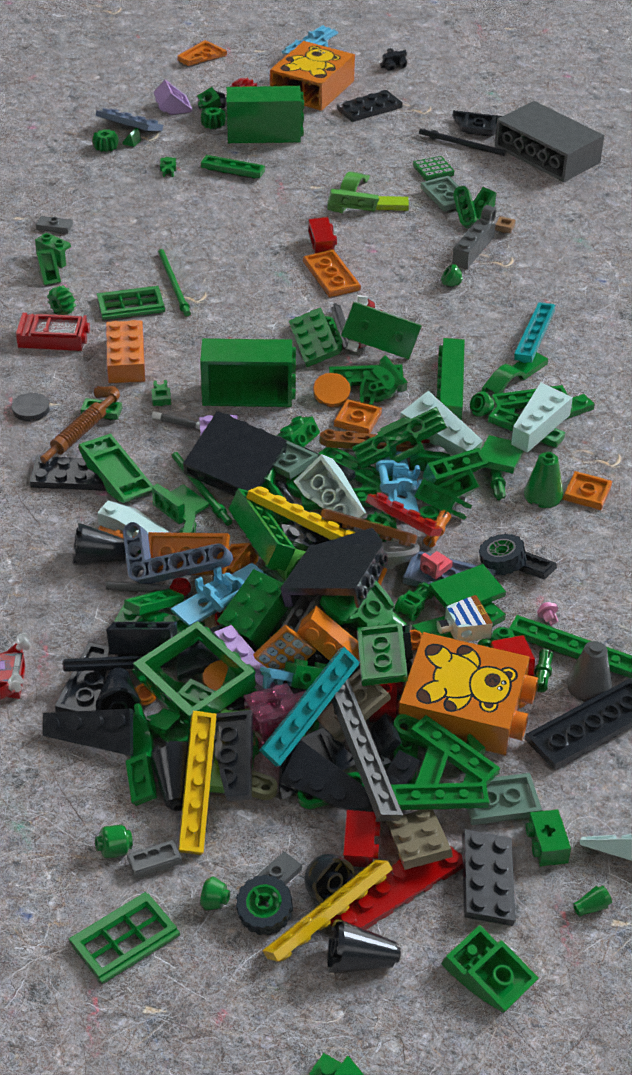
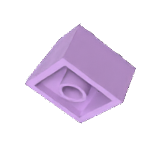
M164 80L153 92L156 97L155 100L159 104L158 107L163 112L166 111L172 115L188 113L193 110L187 96L167 80Z

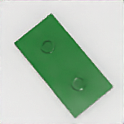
M353 301L341 336L409 360L422 325Z

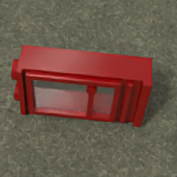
M23 312L16 331L18 348L82 351L84 344H87V333H90V323H87L86 315L83 317L48 314L27 315V312Z

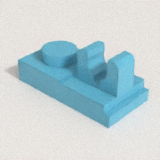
M260 667L261 675L264 676L262 688L270 690V685L274 682V690L281 691L284 681H287L286 685L291 686L293 673L285 670Z

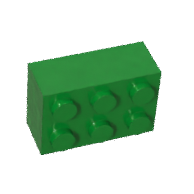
M253 569L217 622L224 628L232 625L243 639L259 649L289 608L285 607L281 592V586L284 583Z

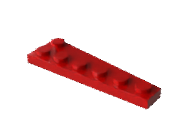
M451 847L453 857L409 869H404L399 859L391 866L392 870L386 874L387 877L384 881L371 886L364 897L355 899L350 903L347 911L335 915L330 920V926L332 927L335 920H343L360 928L369 929L379 920L394 913V909L400 905L413 901V897L419 893L427 892L441 879L446 880L463 869L462 854Z

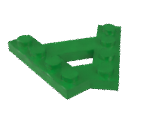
M563 385L550 386L568 395ZM536 389L492 394L491 398L494 401L495 409L489 415L488 422L513 431V426L520 417V414L515 413L514 410L525 408ZM555 428L540 442L557 448L565 438V432Z
M326 447L318 454L330 457L335 462L355 471V480L363 485L362 488L352 489L362 507H373L365 501L368 494L381 493L379 471L371 465L362 469L356 457L338 448ZM388 475L389 481H392V477ZM300 491L301 505L304 507V510H322V507L305 497Z
M425 715L411 728V735L428 746L415 784L391 785L400 809L488 808L489 796L487 785L499 774L500 767ZM447 761L466 774L463 783H440Z

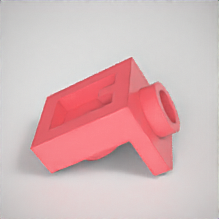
M438 551L431 556L423 553L421 555L420 570L437 579L452 568L453 561Z

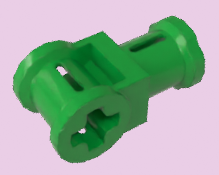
M425 582L419 583L414 592L409 590L405 595H401L395 603L394 611L396 613L401 612L408 616L411 621H415L424 610L425 601L434 596L429 590V584Z

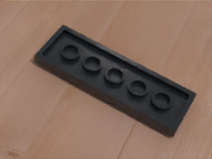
M629 678L528 732L525 735V741L553 770H556L632 728V679Z

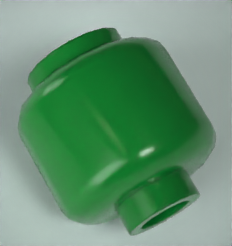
M121 824L102 827L99 836H95L96 851H100L106 859L123 857L128 854L129 849H132L131 831Z

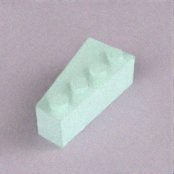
M540 383L513 426L511 445L529 452L570 416L573 397Z
M429 391L400 413V419L403 417L411 419L437 406L447 428L428 437L427 439L430 440V443L435 446H441L451 455L476 448L481 450L483 440ZM415 426L412 429L413 432L420 431L422 426Z

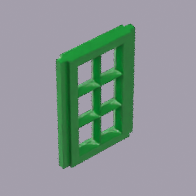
M159 286L96 293L102 320L165 312V305ZM150 295H154V296H155V297L141 298L142 296H150ZM134 297H137V299H133V300H125V301L122 300V299H126V298H134ZM118 299H119V301H117V302L105 303V301L118 300ZM154 302L157 303V304H154V305H146V306H143V304H147V303H154ZM131 305H139L138 307H130V308H125V307H124V306H131ZM121 307V309L107 310L108 308Z
M144 892L68 938V940L97 980L104 984L180 936V932L150 894ZM147 907L153 916L136 926L129 917ZM158 920L164 929L146 939L140 930ZM125 921L131 930L113 940L107 931ZM136 934L142 943L124 954L117 944ZM103 935L109 944L91 954L84 945ZM113 948L120 957L102 968L95 958Z

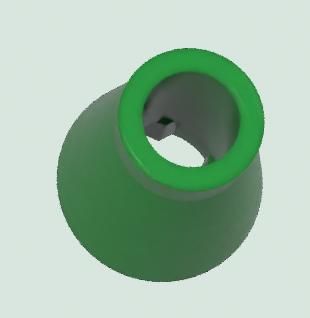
M595 886L578 901L574 902L573 908L576 914L581 917L608 909V905L612 904V898L605 886Z

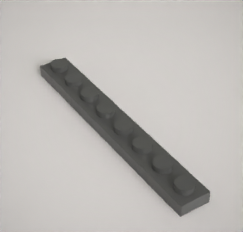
M347 679L331 702L377 821H399L403 814L350 682Z

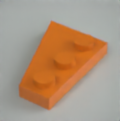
M204 40L177 55V61L190 66L227 56V50Z

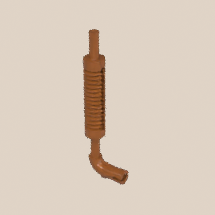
M96 386L97 388H94V396L106 399L101 403H93L51 440V448L40 457L41 462L46 463L56 453L61 455L66 452L106 415L105 409L113 402H117L120 398V391L114 386Z

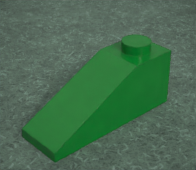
M476 448L427 463L423 478L438 486L468 469H471L472 473L487 466L488 462L480 448Z

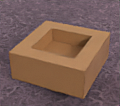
M500 216L495 225V230L511 234L516 220Z

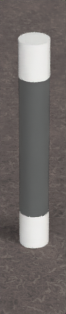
M155 411L152 413V419L200 430V423L198 421Z

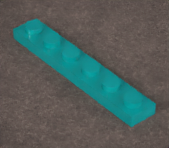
M538 302L514 353V360L532 363L554 315L556 304Z
M345 647L337 651L259 750L275 767L283 763L360 664Z

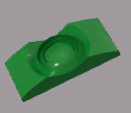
M111 433L79 444V451L88 469L95 472L102 479L107 493L116 500L125 503L152 493V483Z

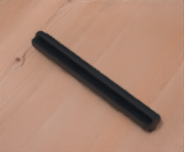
M143 656L64 659L62 668L64 672L112 670L114 668L134 669L133 663ZM172 659L161 665L160 668L171 667Z

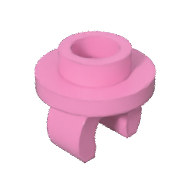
M546 602L540 605L537 610L538 617L544 618L546 622L549 621L551 626L559 622L555 614L558 611L555 603Z

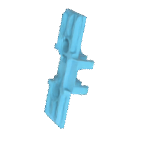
M322 25L312 32L309 31L303 40L296 39L294 43L282 50V53L288 55L303 41L328 47L327 40L337 35L338 31Z
M389 457L378 461L376 469L379 471L381 479L380 489L382 492L387 493L388 500L404 504L405 509L419 512L417 500L414 497L422 482L420 479L417 483V478L420 474L419 465H416L415 469L410 472L407 459L399 463L390 460ZM388 475L392 477V481H389ZM398 495L404 496L406 498L401 499L398 497Z
M253 563L248 564L233 574L227 572L222 574V568L218 566L213 570V581L204 585L202 577L195 579L198 594L171 608V611L188 627L197 621L201 622L207 617L215 615L216 612L220 613L225 610V607L231 602L253 569L264 572ZM203 602L208 603L205 607L199 605Z

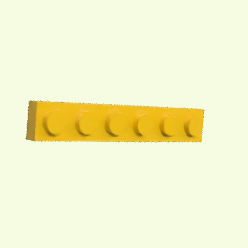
M256 487L248 491L247 499L330 540L356 533L340 528L336 522L322 519V516L317 513H310L304 510V507L299 504H291L283 496L273 495L264 487Z
M193 711L191 715L178 843L179 853L202 855L204 853L217 715L214 713Z
M384 860L372 862L262 951L266 958L274 961H284L290 957L293 949L307 943L311 939V935L317 930L327 927L335 915L347 911L350 903L355 899L364 897L371 886L384 881L387 877L386 874L392 870L389 862Z

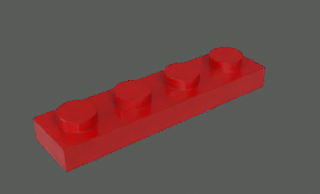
M377 492V494H368L365 502L428 536H440L443 528L437 526L436 521L420 517L419 512L405 509L404 504L388 500V496L383 493Z

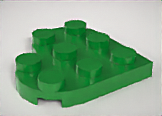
M375 581L373 588L367 594V598L364 599L360 608H356L354 596L322 595L320 598V604L326 614L338 625L357 621L363 627L388 625L394 617V603L377 581Z

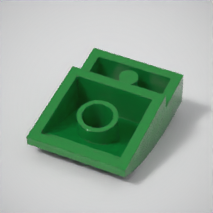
M481 925L447 954L441 962V965L469 991L503 1013L539 979L502 939L497 942Z

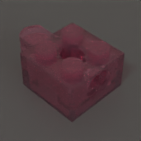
M285 683L244 695L245 711L252 710L253 731L261 744L266 743L306 691L293 694L288 684Z

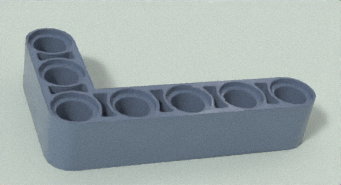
M135 522L128 523L123 529L128 575L137 583L152 584L214 570L218 566L224 568L229 566L233 560L232 553L222 544H212L151 558L147 531ZM139 530L138 535L133 537L134 532ZM141 550L140 555L135 557L136 552ZM224 552L223 557L217 559L218 554ZM201 556H204L203 561L200 564H197V560ZM184 561L183 566L177 569L178 563ZM164 565L163 570L157 573L158 568ZM141 570H144L143 575L141 577H138V573Z

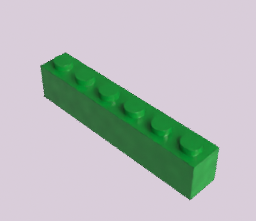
M443 338V345H439L436 398L462 421L465 339Z
M238 488L229 511L265 562L266 567L272 570L280 569L285 571L296 548L267 508L247 499L248 491Z

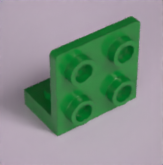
M158 483L152 486L153 505L179 525L184 522L183 515L186 511L193 510L197 514L209 507V502L184 484L172 491Z

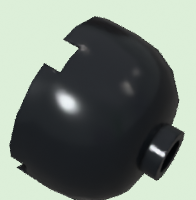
M336 854L317 856L310 862L304 875L306 890L314 900L321 904L351 880L352 873L355 875L354 868L350 862Z

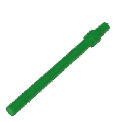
M174 452L171 457L184 472V460L178 452ZM186 475L206 501L209 502L213 508V513L218 518H221L227 526L231 525L233 520L227 514L226 508L217 502L201 481Z

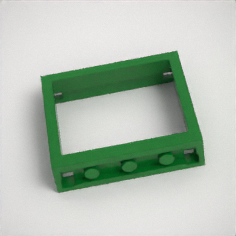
M198 621L133 663L136 679L169 710L182 715L181 721L189 729L193 711L216 714L256 686V672L250 664L243 662L238 653L232 652L222 639H217L208 627H204ZM197 641H200L238 676L192 707L154 670Z

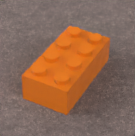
M143 321L106 322L108 383L145 382Z

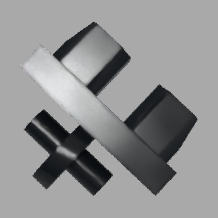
M388 48L387 53L382 56L381 68L386 67L388 71L394 70L396 65H399L400 68H405L407 66V51H394L393 48Z

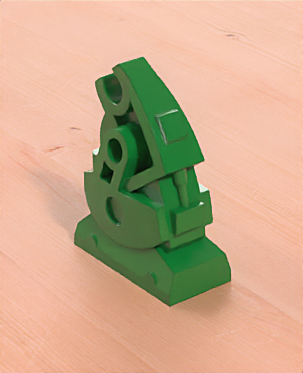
M386 355L379 360V366L371 370L369 377L364 376L359 388L360 403L369 400V405L373 406L374 402H381L393 397L397 391L402 393L407 390L408 381Z

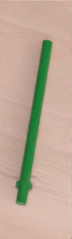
M159 249L158 254L180 304L179 309L181 312L183 311L184 316L188 317L191 315L190 305L183 296L165 251Z

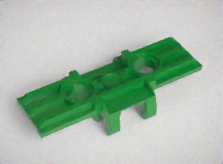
M436 406L414 418L403 417L380 428L381 431L377 432L378 435L353 446L352 449L362 469L387 457L399 463L420 452H426L421 441L446 429L447 426ZM417 425L422 426V428H421L420 431H418V432H413V431H412V429H413L415 426H417ZM405 441H409L411 445H414V447L396 455L397 445ZM386 443L383 449H377L378 444Z

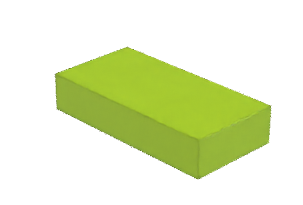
M379 196L376 210L408 211L409 199L404 196Z

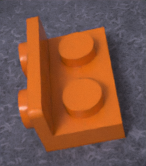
M238 543L229 546L233 560L227 566L226 572L233 574L250 563H257L258 556L251 543Z

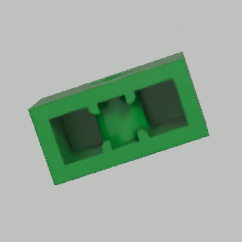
M559 809L530 812L529 823L525 824L527 837H531L533 857H537L539 866L569 863L571 846Z

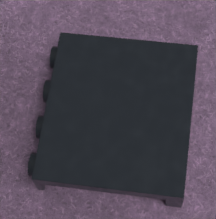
M216 411L183 462L184 474L235 496L238 488L249 491L263 485L282 453L286 454L287 441L280 436L266 432L262 428L249 425L246 421H240L227 413Z
M383 544L310 545L281 586L285 607H293L300 595L354 596L356 608H360L364 599L367 598V594L373 588L375 581L381 575L383 568L387 565L388 556L387 553H384Z

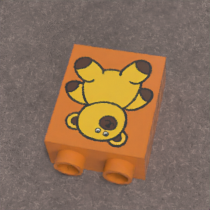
M303 41L270 69V86H300V92H303L304 106L322 111L354 82L355 54Z
M423 632L399 703V715L406 714L419 720L427 715L465 743H467V735L471 734L486 748L485 751L506 756L511 738L523 740L528 713L520 712L519 707L521 702L533 704L538 677L527 675L529 656Z

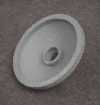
M382 542L384 553H387L388 562L384 568L394 569L395 565L407 562L419 552V545L411 543L409 547L401 545L399 542Z

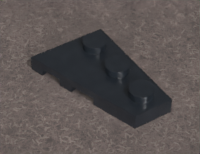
M285 524L280 526L293 546L298 550L307 551L310 545L330 541V539L304 526Z

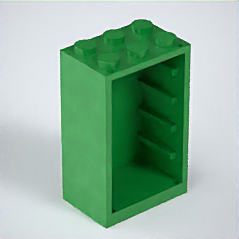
M300 86L226 87L228 144L301 143V137H304L303 92H300Z
M202 338L200 357L202 406L292 407V400H296V374H294L296 373V347H292V339Z

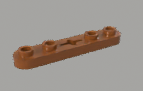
M326 429L320 433L319 442L325 447L352 449L353 446L378 434ZM405 441L397 445L396 450L397 452H404L414 447V445H411L409 441ZM386 443L378 444L377 449H383Z
M322 508L321 516L324 520L343 523V528L354 530V527L366 530L373 527L375 532L380 534L381 539L391 541L392 538L398 539L399 544L409 547L411 543L416 544L418 535Z

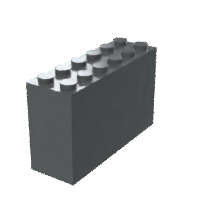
M532 101L497 119L495 147L506 150V153L563 182L601 162L604 142L603 134L536 101Z

